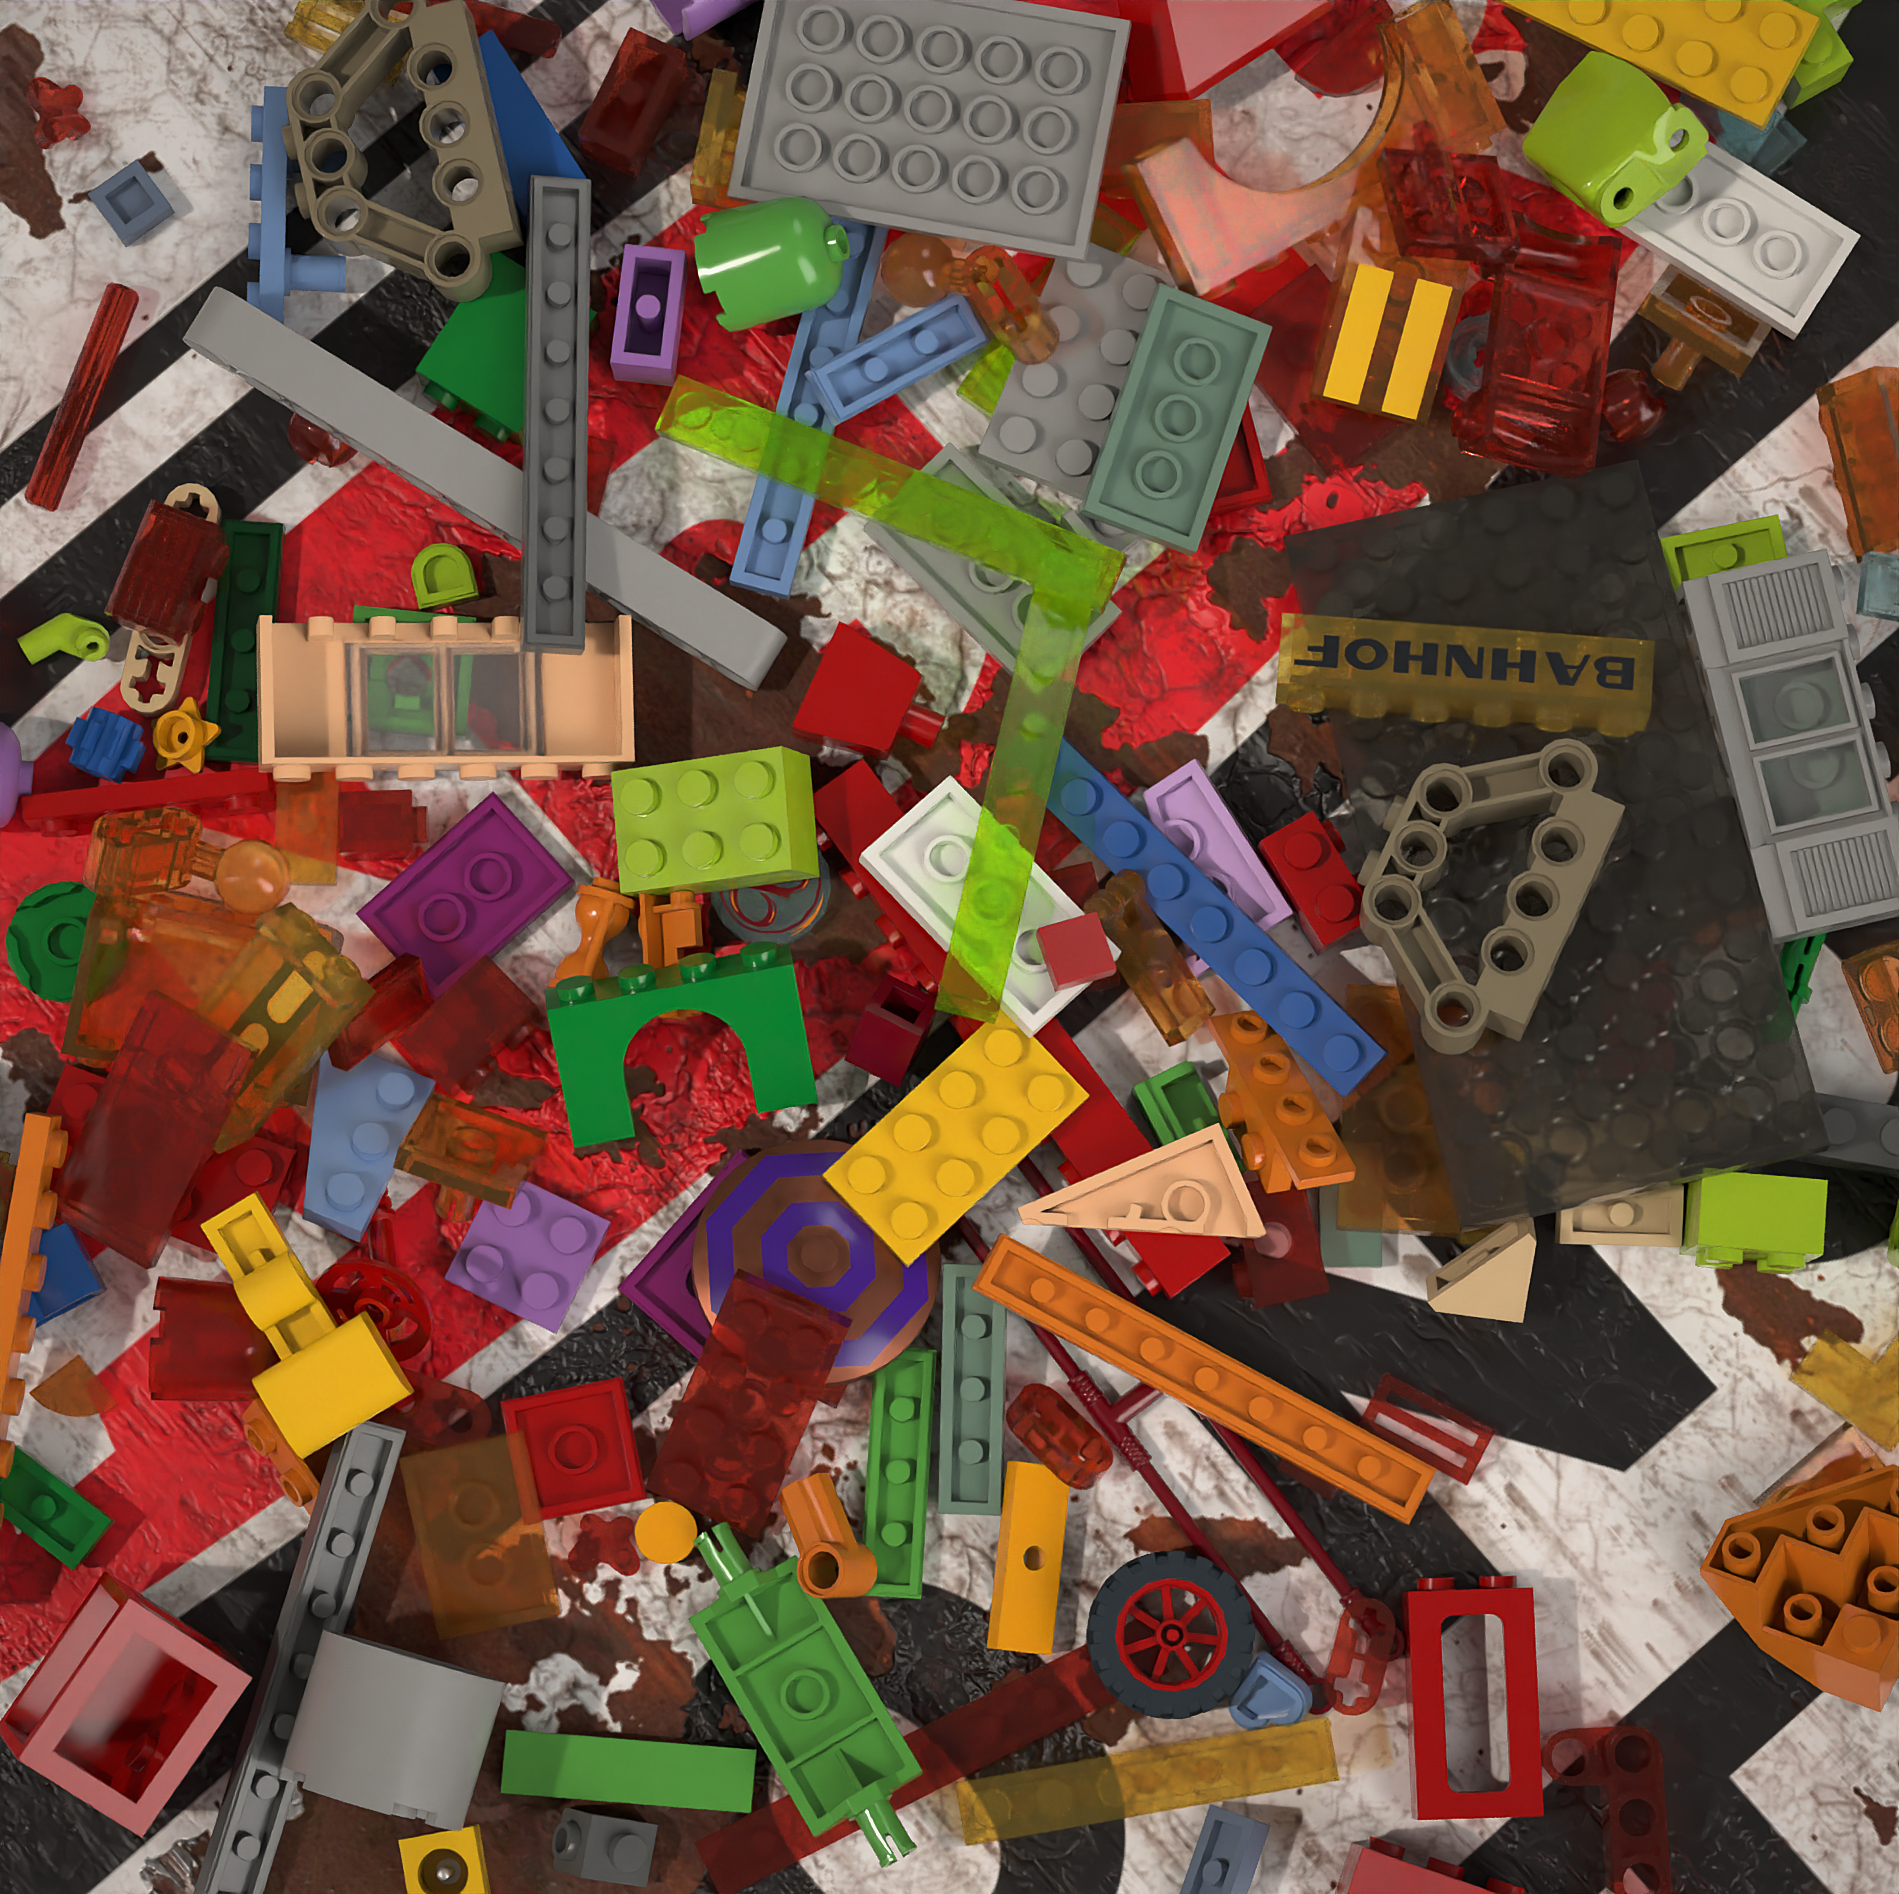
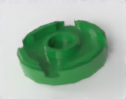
M73 881L44 885L23 899L16 909L17 912L12 918L11 925L8 926L5 938L8 963L20 983L43 1000L65 1005L91 1001L111 989L126 968L131 948L128 923L116 903L94 887Z

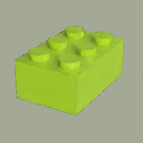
M779 746L611 772L621 894L639 898V894L670 897L672 892L693 891L696 895L820 877L809 755Z

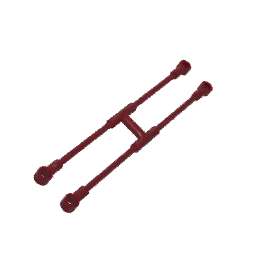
M1028 1155L1017 1165L1040 1198L1055 1192ZM963 1215L953 1226L983 1264L991 1249L967 1217ZM1063 1227L1109 1290L1143 1309L1083 1228ZM1023 1318L1069 1379L1067 1385L1071 1387V1391L1082 1402V1405L1086 1407V1411L1115 1447L1116 1451L1119 1452L1120 1456L1123 1457V1460L1127 1462L1131 1471L1135 1472L1137 1470L1200 1555L1212 1561L1223 1571H1226L1236 1581L1249 1602L1255 1628L1272 1649L1269 1654L1303 1679L1308 1686L1320 1684L1326 1689L1328 1697L1326 1703L1320 1708L1311 1707L1309 1713L1322 1715L1328 1712L1334 1706L1336 1700L1332 1684L1326 1679L1316 1676L1289 1639L1284 1641L1151 1464L1152 1456L1148 1454L1147 1449H1145L1144 1445L1141 1444V1441L1137 1439V1436L1133 1434L1132 1429L1127 1424L1165 1394L1143 1382H1139L1111 1403L1086 1369L1082 1371L1053 1333ZM1196 1412L1202 1420L1207 1418L1206 1416ZM1207 1418L1341 1596L1339 1603L1366 1637V1648L1369 1654L1375 1660L1381 1662H1391L1398 1659L1405 1648V1638L1402 1632L1395 1626L1387 1625L1368 1601L1367 1597L1360 1591V1588L1358 1586L1352 1587L1239 1435ZM1382 1631L1391 1632L1396 1638V1648L1389 1655L1380 1654L1374 1645L1376 1636Z

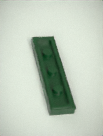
M224 519L222 521L206 721L218 725L221 728V733L205 748L204 762L259 766L256 625L260 615H272V623H278L286 531L283 523Z

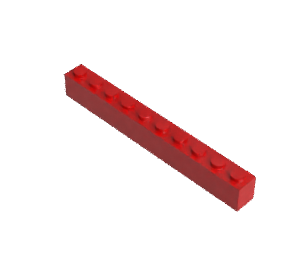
M862 758L813 794L817 847L822 853L830 847L834 850L845 865V867L837 872L843 883L857 901L868 896L881 914L880 917L874 920L876 927L894 950H897L902 945L905 946L918 964L910 970L913 977L925 993L933 997L940 994L954 1012L947 1019V1022L960 1041L964 1043L1000 1007L859 862L861 853L905 815ZM1054 1016L1033 1036L1090 1095L1080 1107L1039 1144L1041 1148L1049 1142L1052 1144L1064 1161V1163L1057 1167V1170L1066 1184L1071 1186L1151 1152L1154 1149ZM1101 1229L1114 1247L1124 1242L1138 1260L1130 1268L1148 1294L1153 1297L1161 1292L1168 1302L1227 1259L1231 1254L1219 1236Z

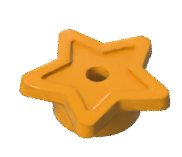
M186 697L178 710L169 711L161 718L152 720L151 727L154 730L153 743L159 753L155 764L156 769L167 770L182 764L195 774L204 771L205 748L220 735L221 728L216 724L201 719L198 704L192 697ZM187 733L188 739L185 743H182L181 736Z

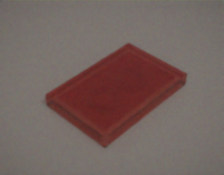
M1315 263L1245 316L1272 326L1254 384L1331 480L1411 418L1381 411L1394 361L1377 339L1358 405L1323 396L1348 303ZM1423 397L1418 413L1425 409L1427 405Z

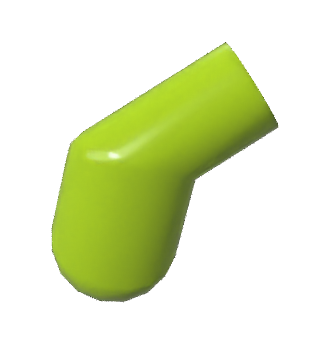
M62 613L17 638L18 643L32 665L58 650L86 661L95 662L101 660L107 654L110 646L109 633L100 623L72 613Z

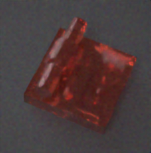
M1426 120L1415 123L1410 129L1415 150L1383 148L1376 162V167L1400 256L1514 263L1522 247L1496 156L1451 153L1440 149L1434 124Z

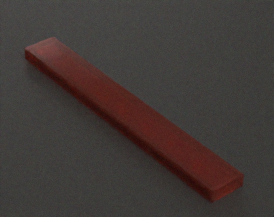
M1136 1618L1125 1624V1645L1152 1636L1147 1625ZM1087 1643L902 1736L921 1767L923 1774L892 1792L893 1796L888 1801L894 1811L1116 1700L1104 1687L1098 1675H1096L1090 1661ZM1155 1645L1129 1654V1657L1140 1671L1150 1677L1159 1649ZM1165 1665L1162 1676L1170 1672L1167 1665ZM788 1794L695 1841L694 1844L718 1893L733 1894L861 1828L856 1820L849 1821L847 1819L815 1838L791 1796Z

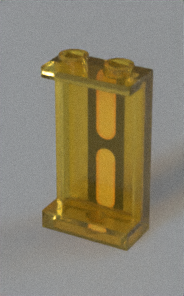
M292 902L264 912L257 918L254 926L258 932L172 1037L149 1048L136 1063V1066L218 1154L250 1140L375 993L373 988L361 977L358 966L351 959L340 954L319 932V927L315 920L306 912L298 909Z

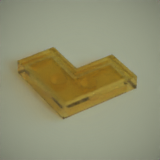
M1827 1328L1823 1329L1788 1380L1888 1453L1893 1452L1899 1443V1331L1877 1362L1874 1363Z

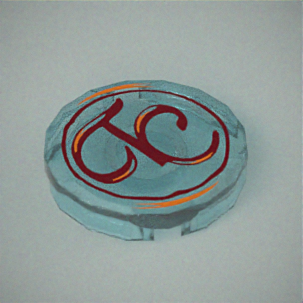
M817 847L820 877L710 892L712 907L723 926L742 942L749 944L771 941L776 943L777 946L791 945L810 933L825 916L831 896L829 867L819 848Z

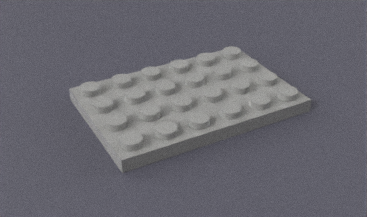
M765 0L727 197L730 200L753 204L781 197L805 196L815 200L834 219L1085 264L1132 27L1131 21L1016 0Z

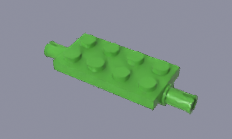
M720 1523L712 1527V1530L723 1547L721 1553L717 1551L707 1532L702 1533L693 1541L695 1548H698L721 1587L717 1591L719 1598L707 1608L688 1618L813 1836L817 1838L847 1819L849 1821L856 1820L879 1859L881 1868H886L898 1861L886 1841L887 1836L892 1837L903 1858L917 1849V1845L915 1842H912L888 1800L893 1796V1791L922 1775L923 1771L825 1603L820 1598L808 1595L800 1586L796 1573L798 1557L794 1555L776 1567L762 1572L759 1567L753 1568L730 1530L729 1523Z

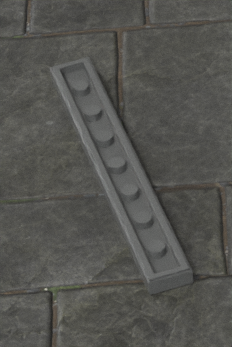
M530 175L527 182L520 652L582 655L585 650L591 180Z
M367 1420L334 1441L193 1894H263L298 1782L295 1780L289 1782L279 1779L280 1769L323 1629L340 1633L345 1631L407 1432L403 1429Z

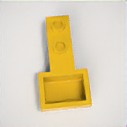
M258 1191L200 1225L232 1277L236 1294L254 1324L261 1331H264L281 1359L279 1363L252 1379V1383L285 1439L300 1458L304 1459L414 1392V1389L366 1310L338 1326Z

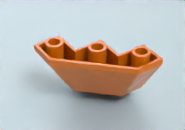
M1894 1464L1726 1519L1700 1567V1576L1761 1650L1820 1690L1880 1713L1899 1677V1466Z

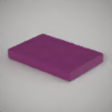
M492 792L364 905L356 915L437 1005L440 1006L569 891L576 882L503 801Z
M741 1149L737 1151L618 1286V1290L710 1370L715 1367L728 1351L713 1335L698 1306L691 1272L692 1249L699 1219L711 1195L726 1176L750 1158Z

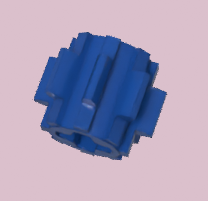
M91 707L86 720L76 717L65 744L69 745V748L73 750L68 762L88 774L109 782L121 784L126 771L136 774L147 747L143 746V743L139 740L144 729L142 726L118 714L101 708Z

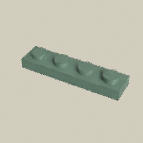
M944 1264L938 1514L1001 1516L1004 1491L1007 1308L970 1289L983 1264Z

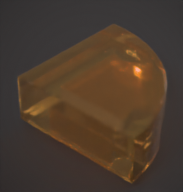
M77 1355L29 1392L45 1408L70 1417L97 1416L119 1405L82 1355Z

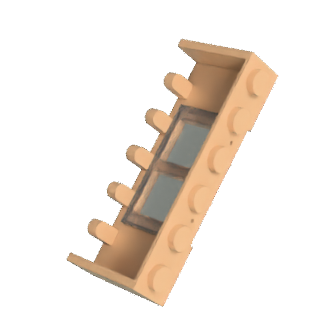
M272 615L259 616L256 625L259 772H273L274 781L311 780V772H336L337 781L373 780V771H398V780L429 781L435 779V770H459L460 780L466 781L497 779V770H521V779L523 780L557 779L558 770H582L583 779L609 780L611 779L612 771L626 770L635 762L631 615H619L613 623H585V650L582 655L520 652L519 617L516 616L495 617L491 623H457V617L453 616L433 617L430 623H396V618L391 616L372 617L369 623H334L333 617L328 616L310 617L307 623H272Z

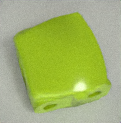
M1590 51L1559 84L1523 140L1522 150L1527 163L1537 169L1552 187L1604 225L1615 229L1625 225L1679 184L1708 153V150L1704 147L1708 141V132L1690 109L1681 103L1672 105L1659 86L1641 70L1605 52ZM1683 129L1681 141L1676 146L1669 147V141L1673 133Z

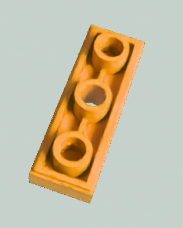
M1007 1461L987 1648L1052 1655L1072 1468ZM1025 1551H1027L1028 1554L1026 1564H1024L1023 1559Z

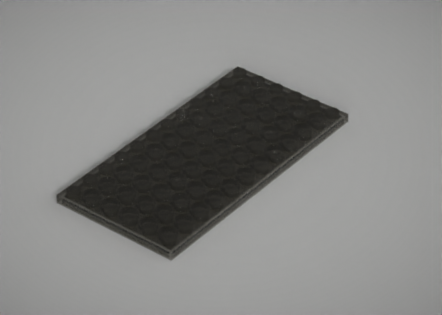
M1637 459L1283 536L1282 546L1308 645L1323 647L1324 635L1340 636L1337 668L1314 666L1364 862L1371 849L1382 852L1391 832L1382 828L1395 797L1400 795L1407 799L1416 779L1422 771L1434 764L1448 763L1463 768L1541 752L1549 743L1569 738L1580 741L1588 746L1596 757L1598 772L1593 792L1625 806L1619 828L1604 858L1605 861L1600 873L1590 888L1579 912L1580 915L1571 935L1567 938L1548 986L1543 991L1520 1042L1485 1027L1480 1039L1468 1051L1455 1055L1437 1052L1423 1038L1420 1026L1422 1016L1392 966L1461 1233L1827 1151L1830 1146L1827 1130ZM1370 638L1379 641L1386 647L1388 659L1383 666L1377 669L1361 670L1347 662L1345 649L1354 640ZM1395 640L1411 641L1410 655H1422L1423 642L1438 643L1437 676L1422 675V661L1409 660V674L1393 672ZM1447 644L1463 645L1476 666L1478 647H1484L1482 679L1466 678L1453 656L1451 677L1445 676ZM1362 646L1357 651V657L1363 663L1372 662L1376 656L1375 650L1371 646ZM1493 648L1508 649L1507 662L1520 663L1521 650L1536 651L1534 683L1519 682L1518 668H1507L1506 681L1491 680ZM1310 651L1313 661H1322L1323 652ZM1545 652L1561 653L1565 665L1579 666L1585 655L1591 656L1575 685L1568 686L1558 685ZM1605 656L1635 658L1633 690L1608 689L1600 686L1596 680L1597 674L1600 672L1594 667L1595 661ZM1608 662L1606 667L1609 670H1622V663ZM1567 669L1571 679L1577 669ZM1608 675L1606 676V682L1621 684V676ZM1555 769L1549 773L1551 780L1561 787H1573L1580 783L1577 775L1568 769ZM1436 793L1427 798L1429 805L1437 811L1449 812L1459 806L1455 798L1449 794ZM1549 811L1465 828L1452 837L1446 838L1448 848L1442 876L1435 886L1420 892L1421 906L1467 983L1473 986L1477 985L1479 981L1477 964L1483 940L1490 931L1498 926H1503L1502 911L1508 886L1516 876L1528 871L1527 857L1535 829L1542 821L1549 817H1555L1556 814ZM1548 843L1541 848L1544 855L1551 861L1566 862L1573 858L1570 849L1561 843ZM1418 846L1409 847L1401 853L1405 861L1415 866L1427 865L1434 859L1428 850ZM1527 896L1516 902L1520 911L1528 916L1537 917L1548 912L1546 904L1537 897ZM1386 900L1376 906L1379 915L1387 920H1400L1408 914L1405 906L1398 901ZM1498 951L1491 956L1494 965L1504 971H1516L1523 966L1520 957L1512 951ZM1445 1006L1437 1012L1441 1022L1450 1027H1462L1470 1021L1466 1011L1458 1006Z

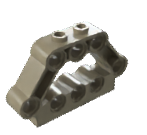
M365 0V7L316 65L299 72L290 81L286 91V106L290 124L282 126V134L290 160L292 162L299 160L303 182L295 183V194L300 212L304 219L311 218L317 232L337 253L347 257L369 256L431 282L449 300L470 302L480 297L489 287L492 279L490 254L525 245L474 17L463 0H452L432 5L429 0ZM401 2L413 3L412 12L405 20L394 23L388 21L390 10L395 5ZM411 47H414L407 60V75L427 106L419 120L420 133L428 147L438 158L440 164L432 178V189L436 198L451 216L454 227L453 230L445 232L365 199L360 187L366 180L368 164L363 153L349 137L348 133L354 121L355 113ZM442 64L452 66L451 75L444 83L433 86L426 84L427 76L434 67ZM323 94L335 96L333 106L327 113L317 116L310 115L311 105L317 97ZM457 121L465 123L463 135L458 140L452 143L439 142L441 130L447 124ZM337 151L347 152L346 163L339 171L334 173L322 172L323 163L330 154ZM465 179L478 180V188L471 198L465 201L452 200V192L459 182ZM354 208L360 210L359 220L353 228L347 231L335 230L337 217L343 211ZM457 254L470 255L469 266L463 274L456 277L444 276V267L451 257Z
M1569 738L1559 739L1546 745L1541 752L1463 768L1448 763L1434 764L1428 767L1416 779L1407 799L1400 795L1395 797L1382 828L1391 832L1382 852L1371 849L1363 864L1357 883L1366 886L1359 915L1361 930L1370 942L1378 947H1382L1422 1016L1420 1026L1423 1038L1430 1047L1439 1053L1455 1055L1468 1051L1480 1039L1485 1027L1518 1042L1521 1041L1538 1001L1548 986L1567 938L1571 935L1580 915L1579 912L1590 888L1600 873L1605 861L1604 858L1619 828L1625 806L1593 792L1598 772L1597 760L1591 749L1580 741ZM1555 769H1568L1577 775L1580 783L1573 787H1561L1551 780L1549 773ZM1436 793H1445L1455 798L1459 806L1452 811L1441 812L1432 808L1427 802V798ZM1550 811L1556 814L1555 817H1549L1542 821L1533 833L1527 857L1528 871L1516 876L1508 886L1502 911L1503 926H1498L1490 931L1483 940L1477 964L1479 981L1476 986H1473L1464 980L1421 906L1420 892L1435 886L1442 876L1448 848L1446 838L1452 837L1465 828ZM1548 843H1561L1570 849L1573 858L1566 862L1551 861L1544 855L1541 848ZM1418 846L1428 850L1434 859L1427 865L1415 866L1405 861L1401 853L1409 847ZM1527 896L1537 897L1546 904L1548 912L1542 916H1528L1520 911L1516 902ZM1394 900L1403 904L1408 914L1400 920H1387L1379 915L1375 907L1383 901ZM1498 951H1512L1520 957L1523 966L1516 971H1504L1494 965L1491 956ZM1445 1006H1458L1466 1011L1470 1021L1462 1027H1450L1441 1022L1437 1012Z

